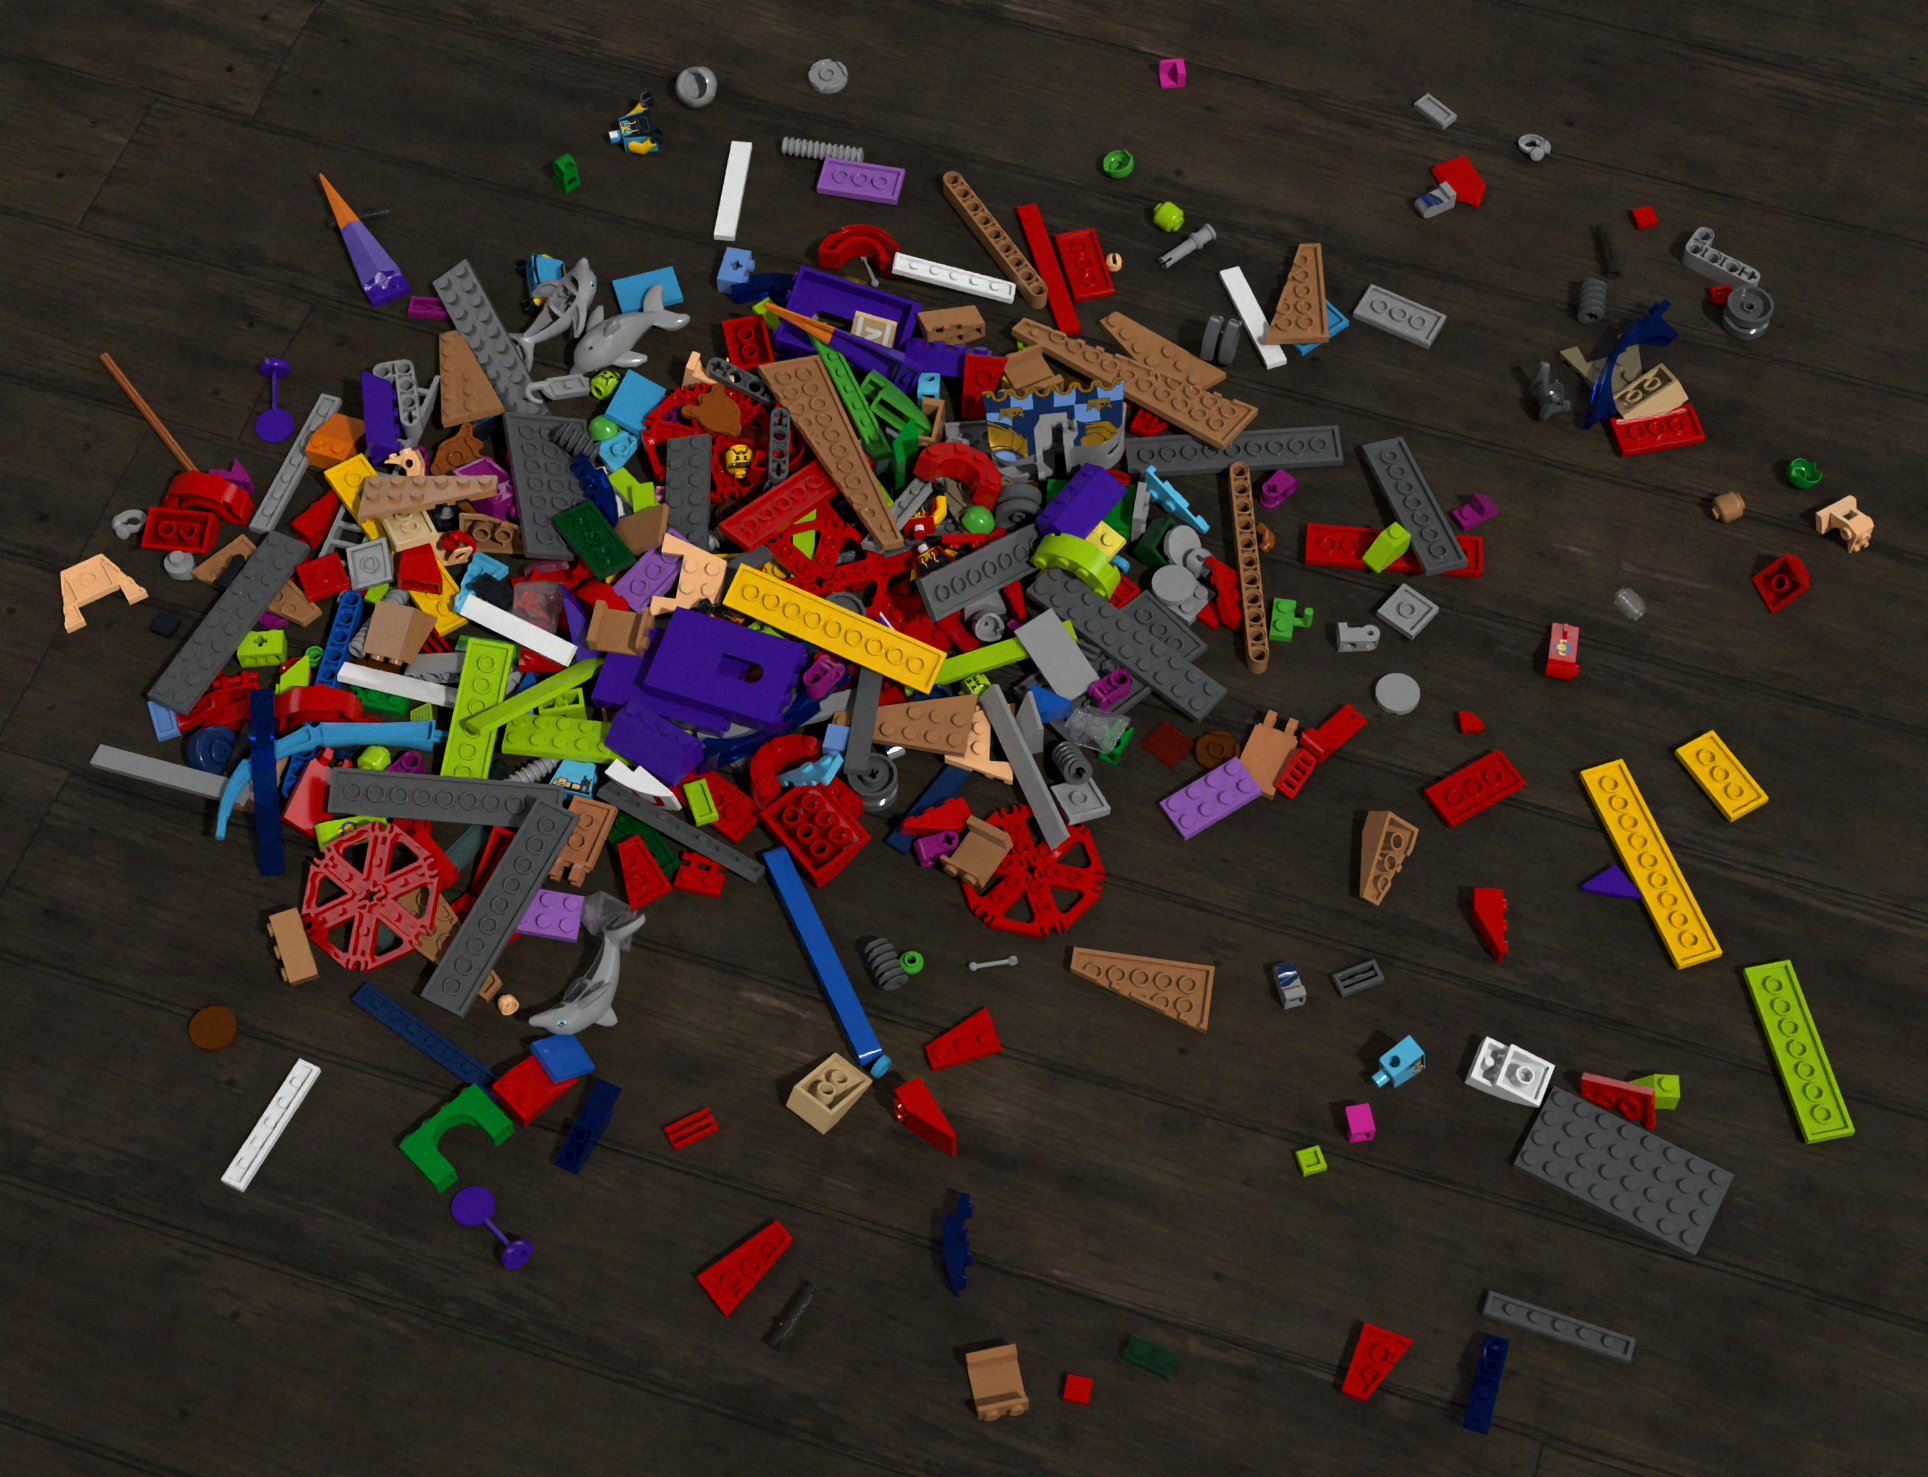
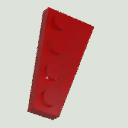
M777 1220L697 1276V1281L727 1318L791 1245L793 1239Z

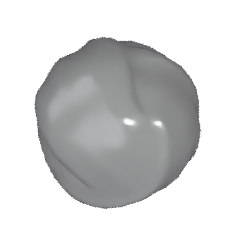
M704 66L685 69L679 74L675 84L677 97L690 108H700L709 104L715 97L717 89L715 75Z

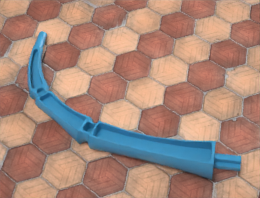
M436 720L386 723L320 722L316 727H311L307 724L289 735L251 752L250 759L241 760L232 773L220 801L215 839H225L227 819L230 817L232 807L246 784L257 775L258 769H265L273 763L297 753L313 751L317 746L332 748L350 745H384L432 752L433 743L447 744L449 731L435 730Z

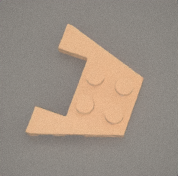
M665 533L662 554L683 557L676 598L653 596L650 607L652 616L657 618L659 615H673L677 606L695 611L699 602L704 598H708L713 607L720 606L728 566L727 561Z
M103 554L96 555L60 572L64 601V624L68 634L87 625L78 608L119 589H122L130 605L148 597L143 587L138 586L131 577H127L121 572L120 568Z
M1015 703L1008 704L1015 718ZM985 710L977 711L974 714L965 758L945 755L944 763L971 772L975 770L985 774V777L991 779L995 777L1004 780L1006 784L1012 785L1013 769L1010 762L989 761L991 722Z

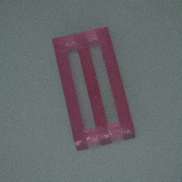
M549 559L523 565L525 577L532 576L535 569L541 574L569 569L568 561Z

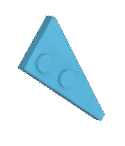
M623 429L618 432L616 437L600 441L602 444L597 457L611 473H614L622 468L642 444L641 437L627 429Z
M1151 465L1145 473L1146 492H1150V501L1156 502L1168 513L1174 514L1205 534L1210 526L1207 525L1200 515L1197 517L1192 515L1187 509L1190 504L1173 489L1168 481L1161 482L1154 474L1156 471L1155 467Z
M475 552L472 562L469 563L467 572L461 582V590L456 595L453 611L456 613L461 611L469 594L477 598L480 596L471 590V584L485 572L500 581L509 574L508 566L482 552Z
M839 753L833 756L825 755L814 763L806 762L800 768L775 777L782 787H787L789 782H793L794 786H815L820 781L826 786L830 784L844 760Z

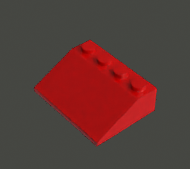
M821 781L815 786L794 787L760 812L763 825L781 846H785L791 858L818 889L836 877L871 839L867 831Z

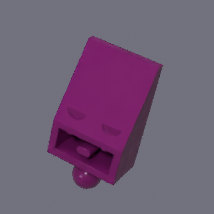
M484 456L452 471L453 476H498L497 496L471 501L479 514L499 520L511 517L513 520L519 521L512 476L490 458Z

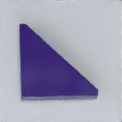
M1616 864L1581 887L1582 892L1590 891L1601 893L1603 896L1631 898L1637 902L1642 900L1641 893Z

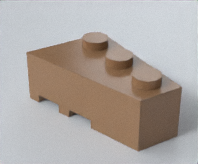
M975 305L917 313V336L927 342L939 340L944 341L948 345L965 344L985 336V322Z
M297 907L269 916L271 923H268L267 927L270 936H275L278 944L274 946L277 959H282L285 966L281 968L284 981H289L293 987L320 978L308 937L304 930L302 917Z

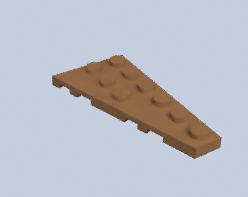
M1321 243L1299 245L1286 286H1284L1276 308V314L1266 336L1265 345L1329 343Z
M1117 311L1099 321V326L1130 359L1166 372L1169 375L1179 377L1186 384L1202 386L1204 391L1226 379V373Z
M458 330L439 334L441 418L444 428L504 414L506 411L466 340L460 336Z
M366 476L357 517L358 524L366 523V519L378 517V520L387 519L386 515L394 513L406 515L435 509V505L447 503V506L455 505L457 500L467 499L475 501L497 496L498 476Z
M978 694L878 706L872 743L965 758ZM854 710L835 712L832 724L851 727Z
M427 886L421 887L398 898L396 901L415 917L422 918L426 914L430 893ZM441 893L439 895L433 931L429 930L427 926L424 927L431 935L429 937L423 933L419 935L418 939L423 944L422 947L412 943L418 949L416 952L437 967L462 926V923ZM380 920V926L403 941L402 937ZM493 969L478 993V996L487 1003L503 985Z
M1074 947L1071 973L1204 1034L1207 1032L1215 966Z

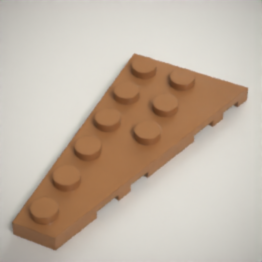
M242 534L193 569L190 574L193 578L217 588L215 583L235 555L242 554L245 557V561L248 562L258 548ZM290 579L266 609L303 627H306L322 615L320 608L314 602L309 603L306 595Z

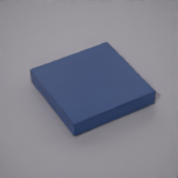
M573 1034L554 1035L534 1041L529 1047L553 1084L591 1073L595 1069V1065Z

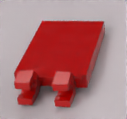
M325 747L324 750L320 749L316 758L306 762L280 817V820L316 842L318 841L314 826L331 821L334 814L327 812L332 768L327 766V764L331 761L334 751L329 747ZM343 759L342 762L339 761L336 767L351 768L353 763Z

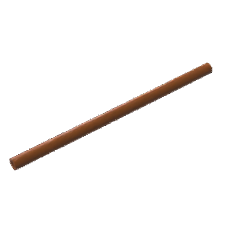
M103 353L99 358L186 472H191L192 470L199 471L108 353Z

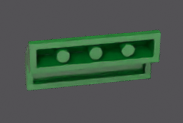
M911 418L893 442L891 478L895 494L903 493L905 472L914 471L917 463L919 435L915 418Z

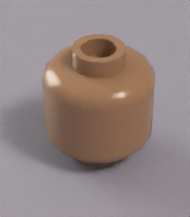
M1728 491L1713 499V507L1710 510L1715 520L1720 519L1723 523H1729L1743 515L1745 504L1739 493L1735 494L1732 491Z

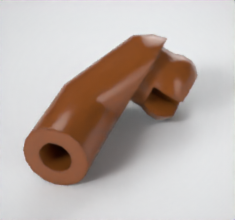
M1260 523L1256 526V532L1262 537L1263 541L1258 546L1263 552L1267 553L1270 548L1274 547L1275 536L1263 523Z

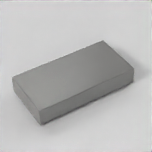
M1429 93L1414 103L1413 108L1441 130H1444L1457 119V115Z

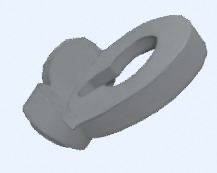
M1527 134L1519 139L1520 150L1530 154L1534 161H1539L1543 158L1544 154L1550 153L1551 146L1549 141L1544 140L1538 135ZM1535 142L1537 147H1526L1525 144Z
M127 510L119 515H115L111 526L119 538L127 539L131 533L144 529L147 516L140 510ZM130 518L140 520L138 525L123 524Z

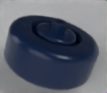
M212 725L199 729L192 735L187 747V757L192 769L226 778L231 777L243 756V746L239 737L233 730L223 725Z

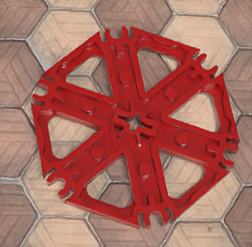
M694 383V391H688L686 385H684L683 392H681L679 387L646 416L644 427H649L650 430L642 429L641 440L656 480L660 477L659 484L666 481L667 467L660 465L654 446L659 443L667 445L670 438L708 433L695 420L689 419L692 425L690 427L664 421L662 417L676 405L699 406L697 396L710 393L713 385L700 383L698 386L697 383ZM724 388L725 394L739 406L742 430L751 422H757L761 426L766 443L738 437L732 438L728 435H723V433L714 432V434H710L712 440H715L714 445L711 447V478L715 489L710 492V502L722 504V500L723 502H728L729 495H732L735 501H738L739 494L741 499H743L744 495L757 484L752 483L750 486L743 488L742 484L737 482L735 475L727 472L725 454L730 450V447L746 445L748 449L752 450L754 458L757 450L768 452L769 431H767L769 418L765 407L761 409V403L752 406L753 399L738 391Z
M826 517L789 526L773 537L774 543L768 541L764 543L773 554L774 559L794 576L782 581L825 599L835 592H846L844 589L876 582L877 590L873 604L870 607H865L866 618L875 620L878 623L890 579L889 568H880L881 565L886 564L884 554L864 549L868 554L866 559L836 567L844 539L851 538L861 548V542L865 539L848 522L845 530H843L844 521L841 520L840 525L834 527L832 526V518H829L827 526H824L826 522ZM811 530H817L821 536L814 561L810 560L790 541L793 535ZM764 566L758 570L763 572ZM817 579L824 582L823 587H818L815 584ZM785 633L786 639L792 641L794 636ZM795 637L794 642L798 643L801 639Z
M1019 804L1021 812H1018L1017 806L1012 805V814H1007L1005 809L1001 808V817L996 810L985 822L994 827H1002L1003 831L1009 834L1013 846L1010 849L1011 854L1007 853L992 874V876L1004 879L988 895L984 897L978 896L974 887L968 885L959 877L971 913L975 911L974 917L976 919L980 915L985 914L987 917L983 920V924L985 926L989 925V928L1042 939L1040 930H1043L1045 938H1049L1048 929L1054 928L1057 935H1060L1061 926L1065 932L1102 894V887L1096 886L1095 883H1104L1105 871L1089 828L1085 831L1084 823L1078 828L1068 825L1061 812H1059L1070 837L1056 849H1050L1046 839L1035 848L1026 824L1027 818L1035 817L1030 806ZM1077 842L1084 844L1091 865L1085 869L1057 863ZM1027 862L1029 867H1031V869L1034 870L1033 878L1029 872H1026ZM1050 887L1081 893L1083 898L1069 912L1061 913L1056 907ZM1026 893L1035 920L1031 923L1006 919L1003 914Z
M372 822L325 844L330 847L331 851L322 847L321 850L325 853L323 860L316 857L313 859L316 864L320 865L319 868L313 863L310 866L301 916L304 917L302 922L305 924L312 922V927L305 932L312 935L308 936V938L348 970L356 971L357 964L361 963L360 971L372 972L418 950L412 943L421 947L423 945L418 939L420 934L423 933L428 937L431 935L424 927L427 926L432 931L434 928L443 877L440 876L442 874L440 870L435 869L431 871V867L437 864L438 860L432 858L436 856L395 824L387 823L386 830L382 831V823ZM364 839H369L362 873L343 857V852L347 847ZM399 842H403L418 855V861L389 874L394 846ZM324 877H329L348 893L321 907L317 906L320 883ZM427 886L430 893L426 914L422 918L415 917L396 901V899ZM370 892L376 894L373 897L374 901L367 900L370 897ZM354 919L349 950L347 953H343L328 940V933L330 930ZM381 920L403 938V944L387 954L377 956L375 954V946Z

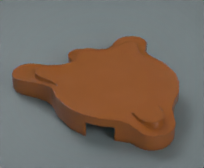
M715 383L710 393L697 396L699 406L686 405L682 407L681 415L684 418L697 421L710 434H714V432L723 433V435H728L732 438H736L741 434L739 406L725 394L724 386L721 383Z
M463 423L459 432L454 437L448 438L440 444L435 460L430 467V471L434 476H453V470L484 457L479 455V451L484 448V443L473 437V427L470 423Z

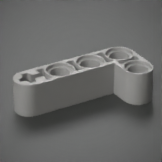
M1701 227L1696 230L1686 244L1682 257V263L1686 267L1722 285L1730 284L1732 290L1746 285L1757 287L1760 280V273L1757 270L1711 248L1714 233L1711 229Z
M402 359L377 364L373 368V375L390 381L393 390L397 389L400 420L405 436L410 439L420 437L423 433V423L417 378L412 362Z
M466 652L417 654L412 664H407L404 676L431 683H460Z

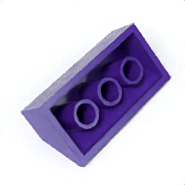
M918 337L909 339L905 348V357L924 365L922 372L939 373L940 375L964 378L966 353L993 356V351L988 350L986 347L969 348L965 344L960 343L948 345L944 341L939 340L927 342L923 338Z
M366 371L361 372L366 443L373 466L390 465L391 463H385L386 460L390 459L389 455L396 453L399 456V451L402 450L401 441H398V437H401L400 424H397L396 421L400 420L399 408L395 407V403H398L397 390H393L390 381Z
M1085 463L1036 518L1042 537L1044 538L1050 533H1054V536L1066 533L1085 540L1127 492L1126 488L1103 467Z
M633 700L616 714L604 741L605 747L635 765L641 766L647 772L672 787H675L704 759L701 740Z

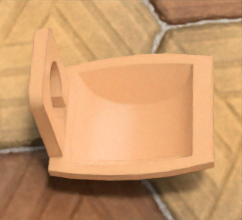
M451 531L438 533L439 540L431 542L434 555L443 566L468 562L467 558L473 551L472 546L459 548V541L457 540L453 542L457 544L458 549H455L453 553L448 549L447 551L442 550V540Z

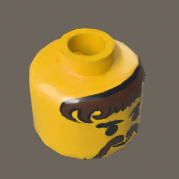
M746 445L730 447V450L725 454L727 472L735 475V478H746L754 459L752 450L748 449Z

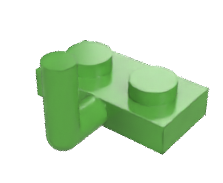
M1274 598L1269 639L1291 642L1293 626L1305 628L1311 626L1313 609L1306 608L1304 617L1297 618L1294 617L1296 609L1295 600Z

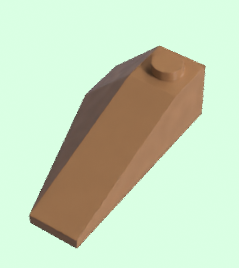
M459 514V530H462L463 533L470 535L475 540L476 552L525 555L520 526L484 514ZM459 542V548L469 547L467 543Z
M1369 811L1362 832L1360 897L1374 906H1379L1391 886V879L1394 874L1400 872L1402 861L1405 857L1410 856L1419 831L1418 828L1390 811Z

